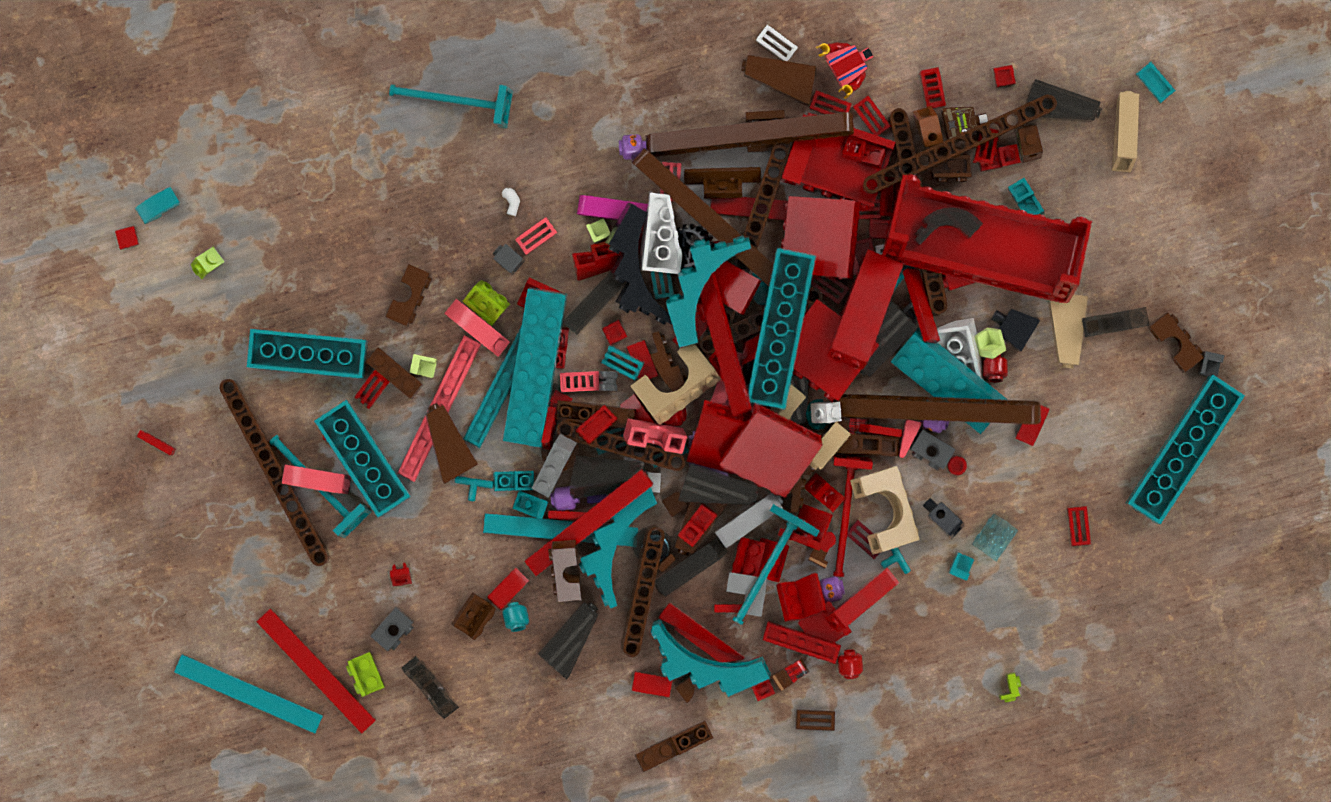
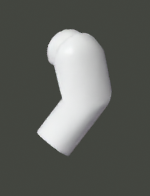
M505 188L502 191V196L509 202L507 214L516 216L520 198L514 189Z

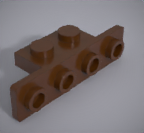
M761 167L684 169V184H703L704 199L742 198V183L761 182Z

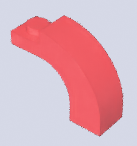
M457 299L444 313L498 357L510 343L509 340Z
M286 464L282 478V484L340 494H348L351 476L347 474Z

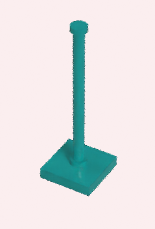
M393 84L390 86L389 95H402L494 109L493 123L500 128L507 129L513 90L508 86L499 85L496 102L400 88Z
M278 435L269 441L294 466L306 468L279 440L280 437ZM318 490L344 517L343 521L333 530L339 537L345 539L372 512L361 503L352 512H349L330 492Z
M774 504L769 511L786 520L787 527L738 614L732 619L743 625L745 615L792 532L800 528L816 537L820 531Z

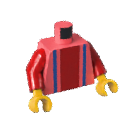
M822 43L816 47V49L821 48L823 52L819 54V57L825 55V60L841 87L838 92L844 91L846 96L843 98L847 99L854 91L861 87L866 78L865 71H867V66L864 62L873 58V54L868 47L858 52L855 45L851 46L848 43Z

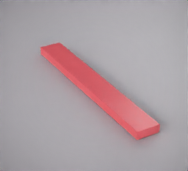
M465 335L463 336L431 405L438 403V405L443 404L449 413L480 349L481 343ZM426 415L397 473L413 482L416 481L433 446Z

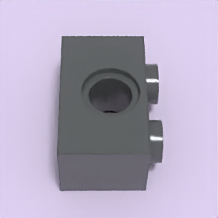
M507 244L504 246L500 245L493 253L495 255L493 259L512 276L525 262Z
M921 430L909 450L913 451L912 456L919 460L923 458L928 460V465L938 471L939 468L944 469L956 449L928 432ZM931 445L937 450L936 455L933 457L928 456L926 452L927 448Z
M395 607L370 637L386 651L390 649L395 650L401 643L400 637L403 634L407 636L414 628L412 626L414 621L399 607ZM390 625H396L399 628L397 635L389 633Z

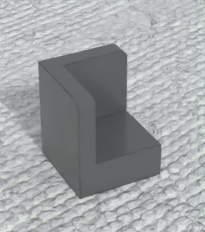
M1204 351L1198 375L1209 376L1213 374L1218 377L1220 363H1223L1224 355Z

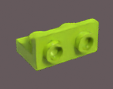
M480 280L463 300L468 307L491 326L510 306V303L503 295L498 294L488 282Z
M371 652L347 661L349 665L346 668L350 677L353 676L356 681L353 685L357 694H361L364 697L385 688Z

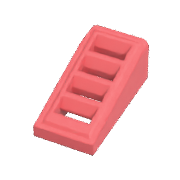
M599 371L560 373L561 393L598 391ZM592 375L594 387H590L589 376ZM574 376H578V388H574ZM582 376H585L586 387H582ZM566 377H570V388H567Z
M905 420L898 452L899 458L906 456L922 422Z

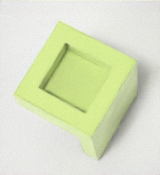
M604 218L586 225L594 244L607 239L611 233Z
M987 327L975 335L981 357L994 359L1006 351L1000 329Z
M413 354L410 373L433 378L437 359Z

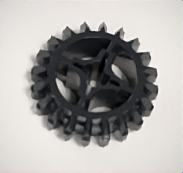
M692 223L689 226L683 224V228L677 227L682 256H685L688 264L681 262V270L686 267L694 269L696 267L690 250L691 245H694L693 242H695L693 235H697L700 240L710 241L711 248L715 244L711 242L714 237L700 225L696 226V224Z

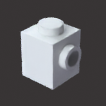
M824 401L810 404L812 423L842 421L840 402Z

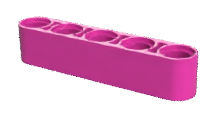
M579 195L577 215L618 221L629 201ZM629 202L647 212L648 204Z

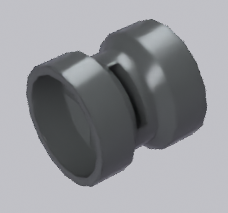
M599 371L601 383L599 384L598 391H617L616 379L618 378V372Z

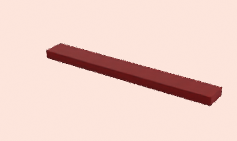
M713 272L705 283L700 297L732 414L737 417L752 410L715 272Z
M641 469L524 562L537 576L553 564V560H549V549H552V542L576 540L577 545L653 486L654 483Z
M271 608L256 621L361 734L376 721Z

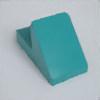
M518 491L512 509L542 520L548 501Z

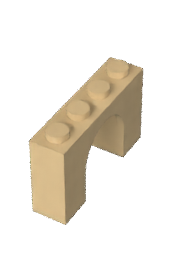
M695 343L684 346L677 351L689 369L688 379L680 389L670 393L661 392L655 388L646 375L630 386L659 425L668 421L671 416L684 409L686 405L699 398L702 393L715 386L721 380L716 370Z
M791 384L786 409L772 407L770 410L790 420L792 414L806 396ZM835 422L822 438L823 446L809 465L815 470L817 468L822 469L851 433Z
M897 466L850 480L855 499L878 493L885 496L893 508V520L890 526L883 531L867 536L872 554L881 553L920 540L918 528L913 519V512L908 503L907 492L904 489L901 480L902 476Z

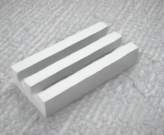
M766 25L756 39L759 44L782 61H789L798 49L796 45L769 25ZM769 31L775 37H777L790 48H792V50H787L773 38L768 36L766 32ZM764 37L765 39H767L777 48L786 53L787 56H783L781 53H779L777 50H775L773 47H771L769 44L763 41L762 38Z

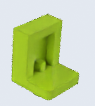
M212 247L197 256L191 263L193 272L203 279L207 274L223 265L224 260L215 248Z
M1014 672L1006 673L1010 693L1000 694L999 699L1011 702L1020 696L1018 688L1021 687L1019 676H1016Z

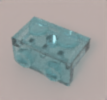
M993 514L982 531L976 536L972 545L997 562L1018 530L1003 518Z

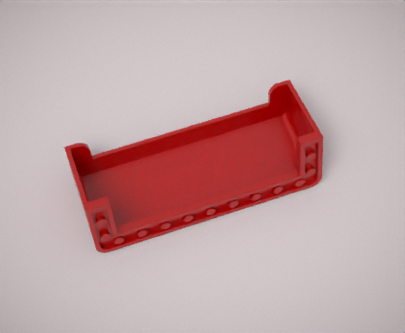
M912 174L902 176L882 252L883 256L904 265L1058 303L1070 302L1080 283L1092 221L1078 216L1072 219L1069 224L1061 219L1053 220L1046 218L1041 214L1033 215L1024 210H1012L1005 205L996 206L984 200L976 201L968 196H956L948 191L940 192L933 190V188L928 186L920 187L921 181L917 176Z

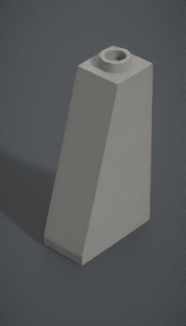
M771 492L716 530L715 533L727 548L773 516L774 513L769 511L773 504L783 509L781 504L784 502L779 495H773Z

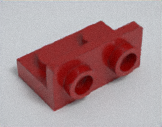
M740 538L735 561L732 565V573L759 577L764 568L770 544L749 538Z

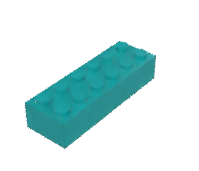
M920 328L915 330L891 360L892 364L933 397L1008 400L940 344L924 342ZM966 422L979 434H982L990 424L985 422Z
M250 329L247 368L364 379L368 341Z
M345 400L314 421L378 518L411 497L348 400Z

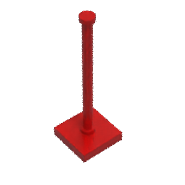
M834 454L832 457L833 465L843 466L847 469L836 568L833 571V576L844 577L843 566L853 492L850 480L854 479L857 468L872 470L873 461L869 457Z

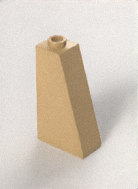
M1132 91L1120 92L1117 99L1112 171L1131 172L1137 159L1139 94Z
M1073 295L1069 303H1058L1048 300L1057 363L1062 364L1063 368L1073 369L1074 365H1079L1088 296Z

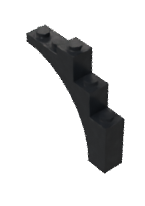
M628 202L605 242L610 245L608 249L617 254L621 251L610 272L615 275V280L623 284L627 281L615 302L620 304L618 308L627 313L630 310L635 313L640 306L639 311L648 316L652 313L656 316V321L663 325L666 322L672 325L669 313L653 299L645 286L640 272L638 243L641 229L648 213Z

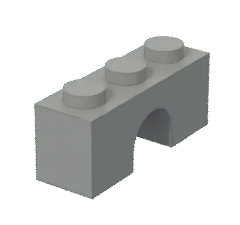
M559 434L531 489L549 498L577 444L575 441Z

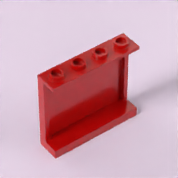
M854 128V134L849 136L815 139L800 185L808 192H814V190L821 192V195L831 199L833 196L839 198V200L857 201L860 203V209L865 211L873 209L878 192L867 194L863 190L862 185L868 176L887 168L895 142ZM848 137L865 140L869 145L885 148L887 153L881 168L872 167L842 155ZM874 180L867 181L866 186L868 189L875 190L877 188Z
M789 196L785 204L787 217L783 223L785 237L782 239L781 249L815 255L816 260L812 276L853 280L860 203L852 200Z
M816 299L804 316L793 374L800 379L805 377L810 381L808 383L809 386L816 391L820 388L825 392L824 397L831 402L834 400L838 402L862 369L852 368L849 364L843 361H835L827 355L841 316ZM877 342L874 343L870 357L879 347Z
M704 400L686 462L737 475L732 471L724 470L720 466L718 455L719 453L725 454L751 417L752 412H746L736 417L733 416L731 407Z
M755 403L752 406L751 417L724 455L719 453V464L724 470L732 471L742 479H748L758 487H765L774 495H781L786 498L822 448L823 443L821 435Z

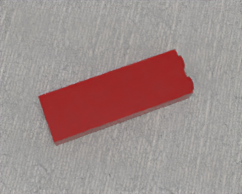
M867 249L860 263L827 353L833 360L843 361L855 369H864L868 363L900 275L902 263Z

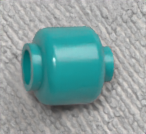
M519 602L509 603L508 607L502 612L505 627L511 629L512 632L526 629V626L529 624L527 608L524 605H519Z

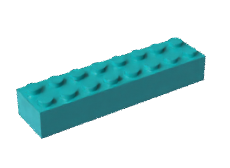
M777 248L748 392L751 403L786 409L816 260L815 255Z
M531 287L527 290L503 441L542 447V437L550 405L568 296L566 293Z
M1209 375L1125 504L1155 524L1161 525L1245 395L1215 375Z

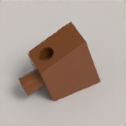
M929 106L912 111L920 141L924 147L929 149L942 143L943 137L938 116L933 108Z

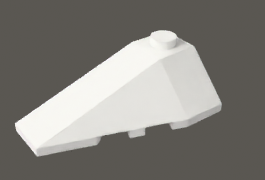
M650 193L647 206L648 215L645 219L639 254L640 270L678 274L681 271L682 252L679 246L670 195Z
M974 318L957 320L938 327L937 331L941 341L937 343L984 380L981 356L979 355L975 340L977 331Z

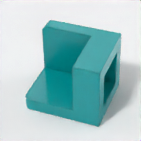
M956 552L948 573L967 581L974 559Z

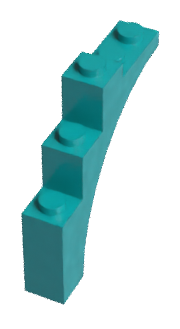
M739 236L730 243H725V241L718 242L712 248L710 241H705L704 239L693 242L694 245H691L690 250L696 268L686 267L678 273L684 295L675 294L666 300L679 348L698 343L695 312L701 291L712 273L723 262L751 248L749 237Z
M651 487L610 518V520L614 519L615 522L594 531L593 541L596 547L600 546L601 549L581 557V562L578 563L583 574L587 573V576L595 573L594 582L597 588H602L604 594L601 595L604 605H609L610 609L618 605L613 592L611 577L612 561L616 546L632 521L645 510L658 504Z
M661 619L654 621L652 624L651 634L655 640L658 639L661 645L659 650L662 656H666L662 660L660 669L664 677L667 676L669 681L691 672L689 674L690 679L694 685H697L698 689L720 680L718 683L723 693L726 692L729 697L770 679L771 672L763 656L750 661L736 663L717 662L690 652L679 644L667 631Z

